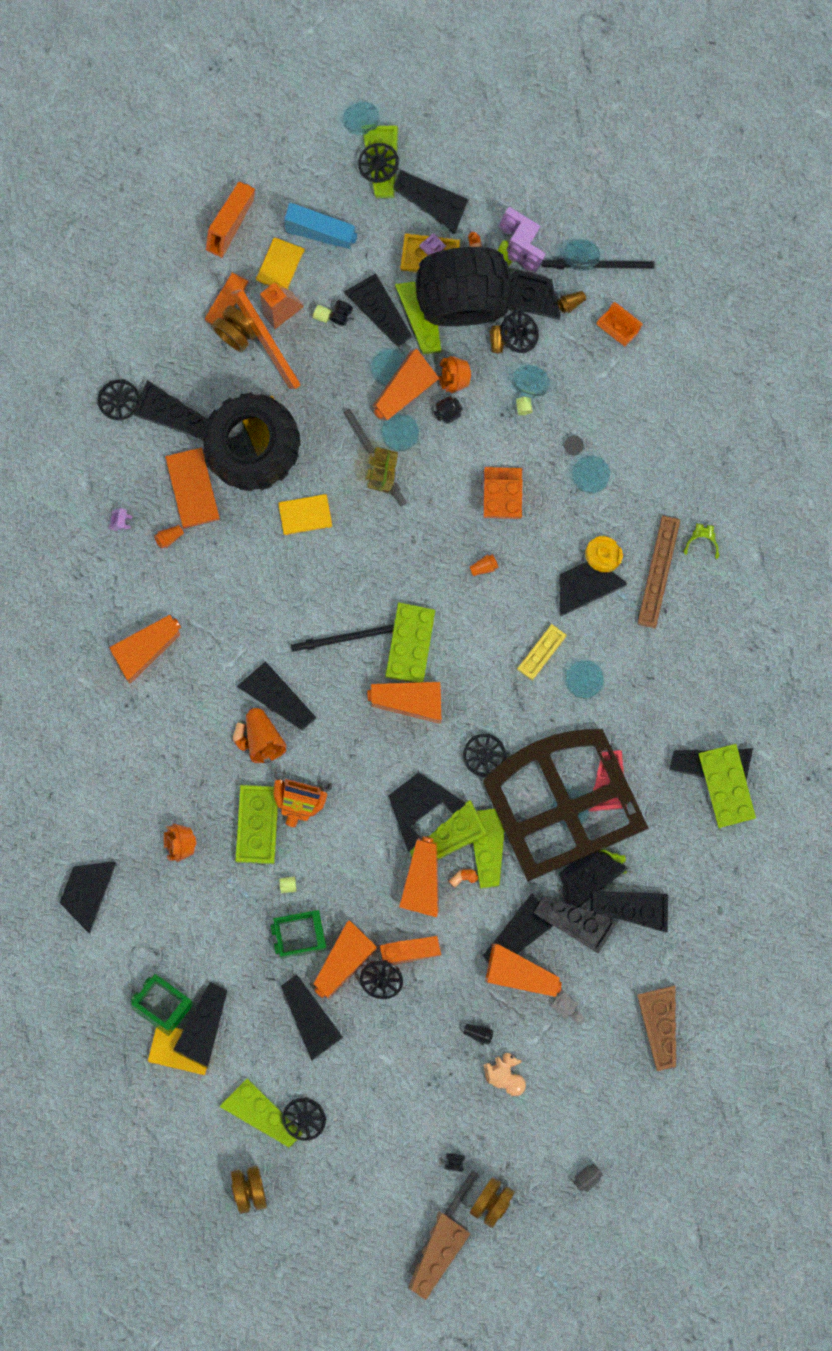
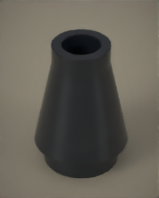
M466 1024L463 1035L474 1039L482 1045H489L494 1030L490 1029L489 1026Z

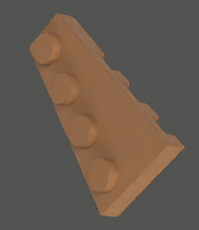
M675 986L638 994L637 998L656 1071L676 1067Z
M438 1211L436 1216L438 1218L436 1224L430 1231L429 1235L431 1236L428 1244L424 1246L422 1251V1259L417 1264L408 1286L410 1290L424 1300L427 1299L470 1236L468 1231L440 1211Z

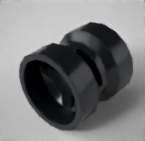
M336 301L334 305L335 310L331 312L329 319L335 324L346 326L348 322L347 317L352 313L353 307L346 302Z

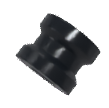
M446 1153L447 1164L444 1165V1169L464 1172L462 1165L466 1156Z

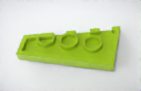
M397 125L361 126L365 148L375 143H385L393 147L397 152L399 131ZM377 146L378 153L382 155L385 147ZM374 147L367 150V153L372 157L375 155ZM389 149L385 158L394 155V153ZM396 159L388 161L387 164L395 166ZM384 168L388 175L393 171L391 168ZM375 170L371 172V178L375 177ZM381 170L379 171L378 179L385 177ZM396 173L389 181L372 182L376 198H395L393 186L396 181Z
M469 800L465 806L459 811L457 810L444 824L442 823L437 830L427 837L433 838V842L437 843L438 860L488 834L472 801ZM415 847L410 851L412 857Z
M495 808L480 810L477 813L488 835L473 842L480 889L499 887L504 828Z

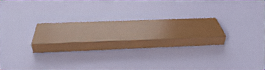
M662 515L637 625L656 629L681 519Z

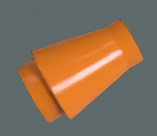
M180 525L158 531L154 538L161 549L164 547L168 548L180 536L184 535V532Z
M487 554L469 566L473 576L494 572L495 569L499 568L493 554Z

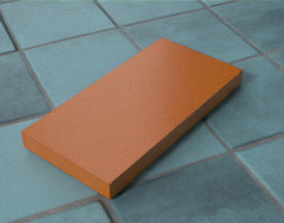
M202 447L165 456L183 529L220 520Z

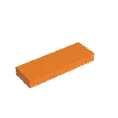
M232 272L204 320L212 325L217 318H223L222 312L227 306L235 307L236 301L231 293L235 290L244 291L249 283L248 280Z

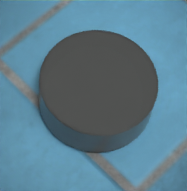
M570 436L566 439L564 448L569 455L575 456L582 452L584 444L580 437Z

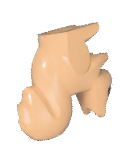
M504 1053L502 1060L500 1057L495 1058L496 1065L491 1066L490 1063L483 1065L488 1084H492L499 1089H506V1093L511 1094V1096L523 1094L526 1089L525 1079L520 1075H512L510 1068L520 1064L521 1060L516 1059L510 1053Z

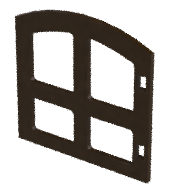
M603 729L568 731L538 740L509 756L483 780L486 791L527 882L649 829ZM593 746L606 770L610 783L578 798L571 799L553 763L551 754L565 749ZM607 749L611 760L605 761L601 752ZM533 761H537L557 802V806L525 821L517 822L501 787L523 767ZM618 798L629 820V824L599 838L589 840L578 815L611 799ZM631 802L636 813L629 814L625 805ZM564 821L576 847L544 862L535 863L525 838Z

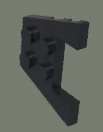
M419 772L388 795L409 853L415 847L417 839L420 838L411 827L441 803H444L452 815L466 804Z

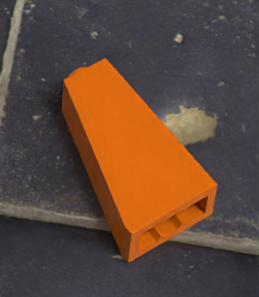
M240 181L237 183L208 229L206 251L223 258L254 201L255 189L250 185Z
M275 282L260 293L263 316L274 329L278 328L304 307L293 292Z
M413 349L409 352L372 405L375 409L373 412L378 419H383V421L390 419L440 379L418 349Z
M168 615L109 647L129 684L180 636L178 629L181 626L176 618L172 619L171 615Z
M440 682L371 684V690H367L368 701H372V707L437 724L442 723Z
M422 836V838L417 839L399 907L437 918L439 914L437 843L433 842L434 839L431 837Z
M350 920L344 926L314 982L316 987L314 991L321 998L325 996L329 999L377 951V947Z
M492 944L485 982L556 997L557 993H560L562 982L559 981L560 977L501 945Z

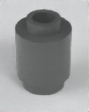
M594 1163L590 1166L587 1165L574 1177L576 1180L574 1184L581 1192L583 1190L588 1192L601 1181L600 1178L603 1176V1173Z

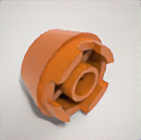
M454 356L442 358L439 364L442 367V376H439L441 389H446V392L453 394L467 388L471 379V370L468 362Z
M178 824L166 826L168 832H164L163 842L164 848H167L170 854L166 856L167 859L179 862L192 856L196 846V838L192 829Z

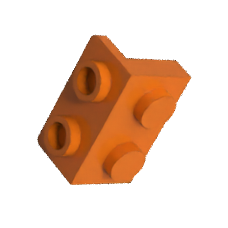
M613 302L609 310L598 319L596 325L626 347L638 335L643 323L619 304Z

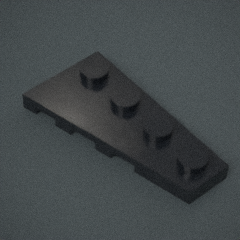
M148 380L134 413L135 417L199 439H203L204 428L209 423L207 418L188 408L181 401L174 399L167 392L157 388Z
M266 661L237 686L238 689L244 691L301 731L316 720V716Z
M591 892V912L668 933V893Z
M297 974L281 985L309 1056L313 1061L343 1039V1036Z
M212 982L209 983L177 1041L173 1052L207 1069L209 1068L228 993L226 989Z

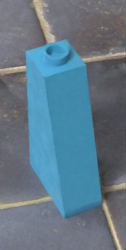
M289 202L284 219L286 233L351 249L352 243H356L358 233H355L354 225Z

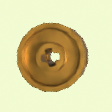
M229 305L222 312L223 318H217L211 326L214 332L226 344L242 353L249 346L248 340H254L256 334L244 314L239 309Z
M258 1165L248 1167L247 1181L241 1169L231 1171L232 1192L239 1214L250 1212V1199L253 1200L254 1208L257 1210L267 1208Z
M494 1177L490 1179L469 1214L478 1219L485 1210L489 1211L484 1218V1224L490 1228H493L498 1219L503 1217L510 1206L509 1202L516 1193L507 1186L500 1195H497L496 1193L501 1186V1182Z

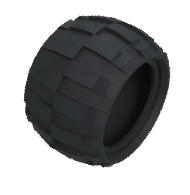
M487 247L453 248L432 253L419 263L420 269L417 271L415 283L416 295L421 312L424 313V318L428 322L438 326L477 325L497 320L509 311L508 305L511 303L513 291L512 279L507 261L504 260L503 254L499 251Z
M253 393L240 394V397L235 399L230 397L222 402L223 405L217 411L214 410L208 418V426L204 428L202 440L204 442L203 452L206 461L220 480L229 486L244 491L270 488L272 484L285 479L289 475L288 472L291 467L296 464L299 456L298 450L301 445L297 423L289 410L272 397L264 394L253 395ZM259 418L266 424L269 430L270 438L266 449L254 458L246 459L236 456L230 451L227 444L229 433L243 420Z

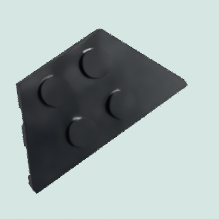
M515 271L511 275L513 291L511 303L508 305L509 308L560 320L561 314L552 279Z
M588 562L560 574V616L562 617L627 586L626 581L612 571H597Z
M598 852L571 863L559 872L565 902L577 907L582 906L591 898V892L601 891L624 873L628 867Z
M116 862L73 866L60 904L87 933H91L116 867Z

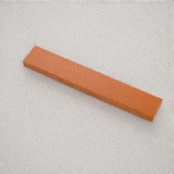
M243 290L233 291L231 295L288 388L296 389L301 386Z

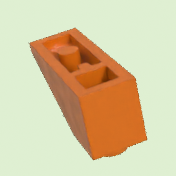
M437 936L380 945L382 960H387V962L393 965L441 956Z

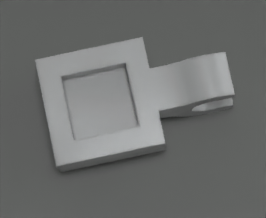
M565 992L551 1005V1008L565 1020L570 1016L579 1025L584 1021L585 1017L575 1010L578 1004Z

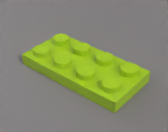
M398 602L385 678L410 683L424 682L436 610Z
M737 744L699 753L718 828L756 819Z
M240 785L236 863L275 865L278 807L273 795L274 787Z

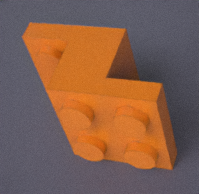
M484 467V518L522 519V468Z

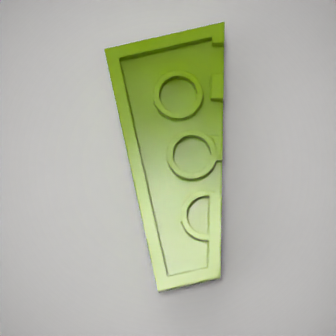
M416 281L395 284L422 354L441 353L438 325L425 320L424 313L421 312L417 301Z
M248 1079L219 1106L288 1148L297 1141L285 1130L282 1122L283 1113ZM286 1117V1124H287V1123H289V1122H291V1121ZM295 1125L288 1127L295 1134L297 1127ZM301 1131L298 1134L299 1137L303 1135Z

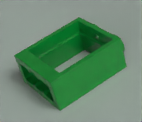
M319 910L273 918L274 924H270L272 936L276 935L277 943H274L276 955L280 954L281 959L327 951ZM313 919L318 946L284 952L280 925Z
M154 974L152 978L148 977L143 983L144 988L140 993L136 992L131 998V1009L167 1036H170L193 1007V1003L187 996ZM156 984L181 1001L166 1022H163L140 1005Z

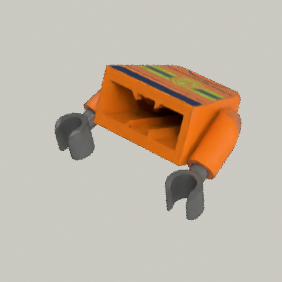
M277 768L275 769L274 777L276 780L274 781L273 795L277 807L281 809V814L287 816L285 822L287 826L296 827L299 819L308 821L309 817L316 815L323 809L328 796L327 791L332 789V783H329L328 789H325L323 786L325 780L320 782L319 787L289 779L282 781L286 775L285 769L283 770V776H278L276 773Z

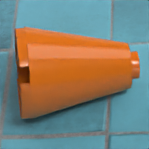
M250 709L246 714V727L251 761L254 763H265L264 759L270 758L273 761L281 757L286 752L287 746L263 709Z

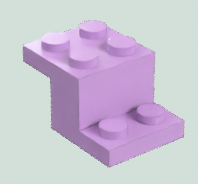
M508 207L498 225L503 232L513 235L507 247L508 259L518 262L524 269L535 273L546 253L531 245L541 226Z

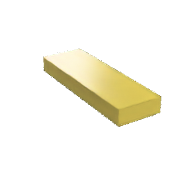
M551 624L517 670L533 681L567 635Z

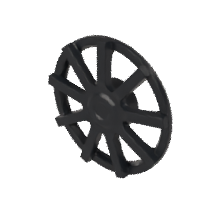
M375 143L366 147L360 154L358 169L363 178L370 182L380 183L389 181L399 169V157L395 149L390 145ZM377 146L385 147L382 155L378 153ZM372 147H374L375 155L373 157L366 152ZM390 149L394 153V155L385 158V155ZM363 155L371 159L370 162H361ZM396 159L395 166L387 164L388 161ZM362 166H371L365 173L362 170ZM384 168H391L393 171L388 175ZM381 170L385 177L378 179L379 171ZM372 171H376L374 178L368 177Z
M524 312L510 313L505 317L500 326L502 341L505 342L512 352H529L538 342L539 330L537 324L531 316ZM514 315H518L517 325L512 319ZM522 315L529 319L525 324H521ZM508 320L513 328L506 326ZM532 322L535 330L528 331L527 326ZM505 330L512 332V334L506 337ZM528 334H536L534 342L527 337ZM514 337V343L511 345L508 340ZM524 340H526L532 346L526 349ZM518 341H520L522 349L516 348Z
M124 379L109 381L99 391L98 406L106 417L112 420H125L134 415L140 395L137 388ZM121 383L119 392L115 390L113 384ZM125 384L131 387L130 390L123 393ZM110 386L113 391V395L106 393L104 391ZM133 391L136 393L137 399L127 398ZM102 395L111 398V400L101 403ZM136 402L134 410H132L126 403ZM112 404V407L106 413L103 406ZM123 407L130 412V414L122 417L121 409ZM115 408H118L119 417L111 416Z
M478 734L472 737L466 743L463 751L464 763L468 770L481 777H487L490 774L489 762L495 767L498 766L492 760L493 757H502L501 763L506 759V750L502 741L491 734ZM486 737V743L484 747H482L478 738ZM490 738L497 742L492 748H488ZM475 740L479 750L469 747L472 741ZM500 746L502 754H493V750ZM467 750L476 753V756L467 759ZM478 760L479 762L473 770L468 762ZM482 763L485 765L486 773L477 772Z
M387 960L370 961L360 973L362 988L367 994L377 999L392 998L403 987L404 979L399 967L387 962ZM376 965H383L381 972L377 969ZM386 966L393 969L390 972L385 973ZM372 967L376 974H373L366 970ZM397 973L399 978H390V976ZM363 975L370 976L373 979L363 981ZM390 982L400 983L399 988H395ZM373 983L374 988L370 992L365 985ZM387 986L394 991V993L389 996H387L386 993ZM377 988L382 989L383 996L374 994Z
M308 1097L297 1098L285 1107L282 1122L290 1136L297 1140L309 1141L317 1138L323 1132L326 1125V1116L321 1105L314 1100L308 1099ZM298 1102H304L303 1111L297 1105ZM308 1103L315 1106L310 1112L307 1111ZM293 1105L298 1114L289 1112L288 1109ZM319 1110L321 1117H312V1114ZM286 1115L295 1117V1121L286 1124ZM312 1121H322L321 1128L316 1126ZM297 1124L298 1128L295 1134H293L288 1127ZM309 1126L317 1131L315 1135H310ZM301 1128H305L307 1138L298 1136Z

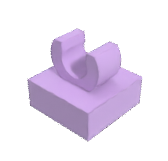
M433 233L420 244V248L427 255L445 250L446 245Z
M125 509L113 510L109 529L114 531L130 529L131 526L125 524V519L130 520L132 516L126 514L127 510Z

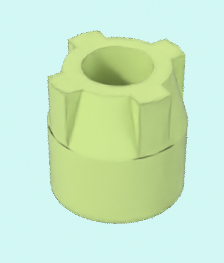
M318 304L314 311L313 319L327 323L330 320L329 317L332 310Z
M524 396L516 399L518 415L533 413L530 398Z
M295 877L279 878L281 893L297 892Z

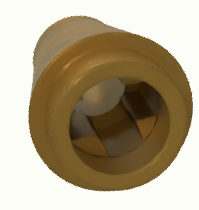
M583 291L561 296L557 300V304L562 313H570L586 301V296Z
M499 325L491 326L489 334L492 353L501 354L505 342L502 341L501 328Z

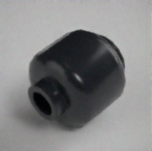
M448 396L436 403L434 414L438 421L442 420L445 424H449L461 417L463 408L456 397Z

